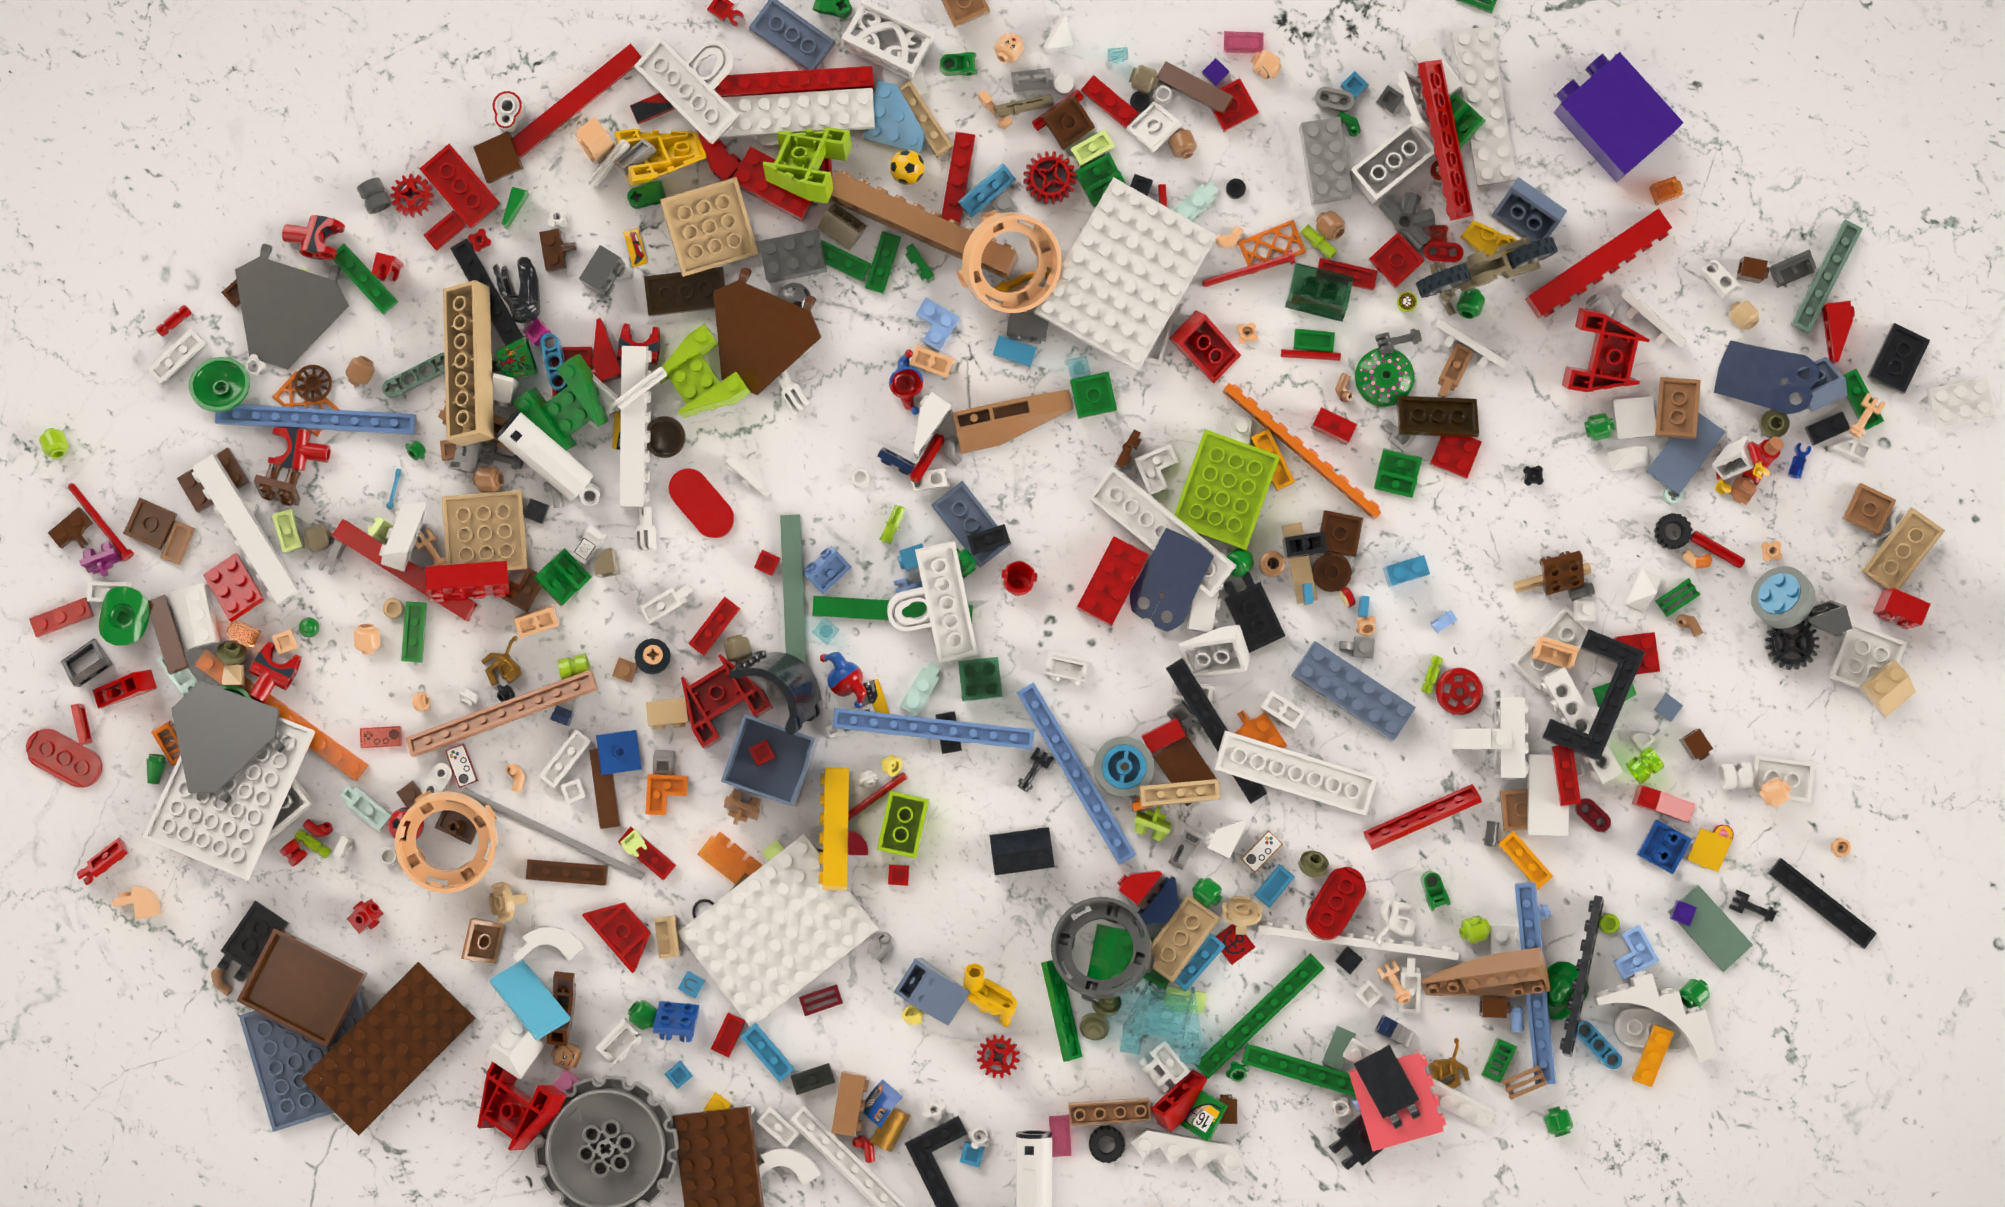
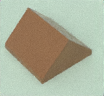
M471 918L461 959L496 964L505 924Z

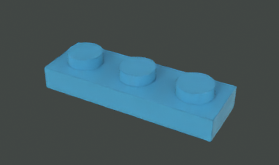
M1002 163L960 199L958 203L967 215L972 218L1012 184L1016 178L1006 165Z
M1210 933L1174 982L1186 991L1225 948V945Z
M755 1023L740 1036L779 1083L795 1070V1067L758 1024Z

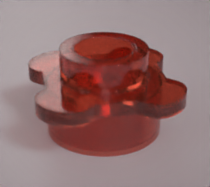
M1447 225L1429 227V237L1431 238L1429 242H1447L1446 235L1449 230Z

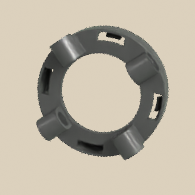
M1094 897L1076 903L1061 916L1055 926L1051 939V955L1057 972L1071 989L1081 994L1082 999L1089 1002L1099 1003L1100 999L1114 998L1127 993L1142 980L1146 972L1151 973L1154 965L1155 956L1152 955L1151 937L1143 919L1131 906L1114 898ZM1086 906H1090L1092 911L1082 914L1076 920L1072 919L1071 915L1074 913L1077 915L1085 910ZM1136 918H1137L1136 924L1138 925L1140 931L1143 930V931H1144V934H1145V936L1142 937V938H1141V936H1140V933H1139L1138 929L1136 928V926H1135L1134 923L1132 922V921L1135 920ZM1098 919L1121 924L1129 932L1133 941V955L1128 967L1118 976L1107 980H1096L1085 976L1077 969L1072 959L1075 935L1085 924ZM1062 961H1064V964L1068 972L1073 977L1070 980L1065 976L1067 975V972L1065 971L1063 965L1059 964Z

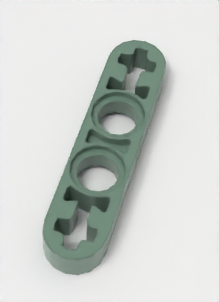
M444 352L385 381L382 385L384 395L389 398H397L444 374V365L438 366L440 370L437 372L433 364L434 361L437 365L443 362ZM431 366L433 369L432 374L424 376L422 374L423 367ZM407 375L414 376L415 381L412 385L405 384L404 379ZM400 379V383L404 387V389H402L399 386L394 389L395 393L392 394L391 392H387V390H389V385H399L397 380Z

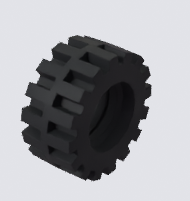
M1671 513L1665 515L1656 523L1654 537L1655 539L1657 538V543L1661 544L1663 548H1668V550L1679 549L1685 546L1692 537L1691 532L1693 529L1690 526L1691 523L1687 521L1685 516H1681L1682 514ZM1670 523L1677 524L1681 529V535L1676 540H1671L1666 536L1665 529Z
M1109 1125L1100 1126L1090 1135L1089 1150L1096 1160L1102 1163H1111L1117 1161L1122 1156L1125 1149V1140L1122 1133L1115 1127ZM1103 1136H1110L1115 1140V1148L1109 1153L1102 1152L1098 1147V1142Z

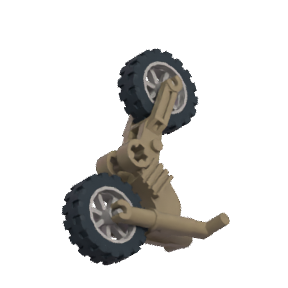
M1525 237L1499 246L1495 249L1494 254L1490 256L1489 254L1486 255L1485 251L1474 253L1467 257V262L1450 268H1445L1444 262L1431 264L1432 275L1416 282V286L1421 298H1427L1439 293L1441 304L1444 306L1447 314L1451 316L1456 313L1450 302L1456 295V290L1465 291L1489 284L1498 279L1497 276L1499 275L1508 279L1527 272L1536 271L1541 268L1539 261L1558 252L1553 237H1547L1531 242L1530 237Z

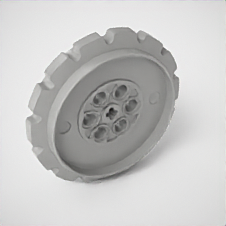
M616 1075L603 1076L601 1083L597 1082L595 1077L586 1078L573 1084V1093H569L567 1090L562 1091L567 1096L558 1114L538 1134L537 1137L541 1138L542 1143L534 1147L536 1167L544 1168L545 1174L541 1176V1181L549 1194L552 1196L560 1194L561 1200L559 1204L563 1207H640V1203L650 1206L664 1192L661 1182H669L672 1179L677 1165V1159L673 1158L671 1153L679 1149L678 1133L676 1128L668 1126V1122L673 1117L662 1100L654 1102L652 1100L654 1092L645 1085L635 1081L632 1086H628L626 1077ZM608 1123H614L616 1125V1133H610L608 1131ZM589 1128H594L597 1131L596 1138L593 1139L588 1136ZM623 1137L631 1140L630 1147L622 1145L621 1140ZM602 1144H610L611 1148L609 1149L611 1152L609 1150L603 1151L602 1148L604 1146ZM584 1148L591 1150V1158L583 1156L582 1151ZM617 1157L625 1159V1167H619L616 1164ZM601 1162L606 1165L604 1173L597 1170V1163Z

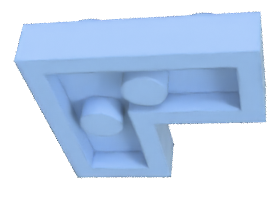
M927 297L916 312L918 317L932 324L922 342L940 352L960 317Z
M1636 925L1621 933L1630 952L1614 960L1613 963L1622 979H1626L1635 972L1641 971L1659 961L1640 925Z

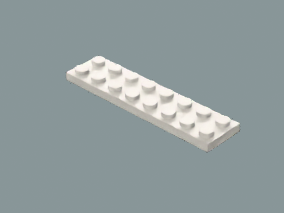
M1492 26L1453 31L1452 40L1458 76L1463 84L1461 87L1462 99L1486 120L1469 139L1476 185L1481 187L1514 182L1517 176Z
M873 88L722 97L739 116L718 139L777 135L778 131L790 130L793 133L805 132V129H813V132L824 131V128L829 127L844 130L875 129Z
M1115 466L1110 468L1089 496L1093 502L1153 551L1164 530L1168 528L1192 539L1214 555L1199 586L1210 597L1215 595L1237 566Z
M1229 731L1224 732L1213 768L1214 770L1364 816L1367 814L1377 777Z

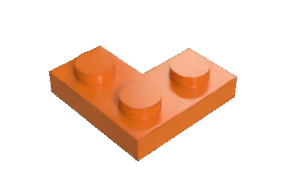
M648 774L645 814L666 815L667 795L687 796L689 776Z

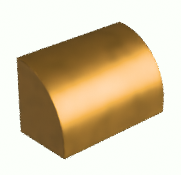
M894 1107L882 1127H877L870 1143L892 1152L911 1115Z

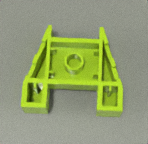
M829 127L824 128V131L813 132V129H805V132L793 133L792 130L778 131L777 139L780 150L774 163L763 162L766 181L806 200L828 203L834 190L831 172L819 171V168L824 158L841 161L847 160L852 149L850 130Z
M705 324L689 333L662 366L667 376L659 382L662 384L668 379L671 380L686 403L684 407L677 411L683 418L698 415L697 413L708 410L712 411L725 405H733L751 393L737 372L723 381H719L704 358V355L718 347L717 340Z

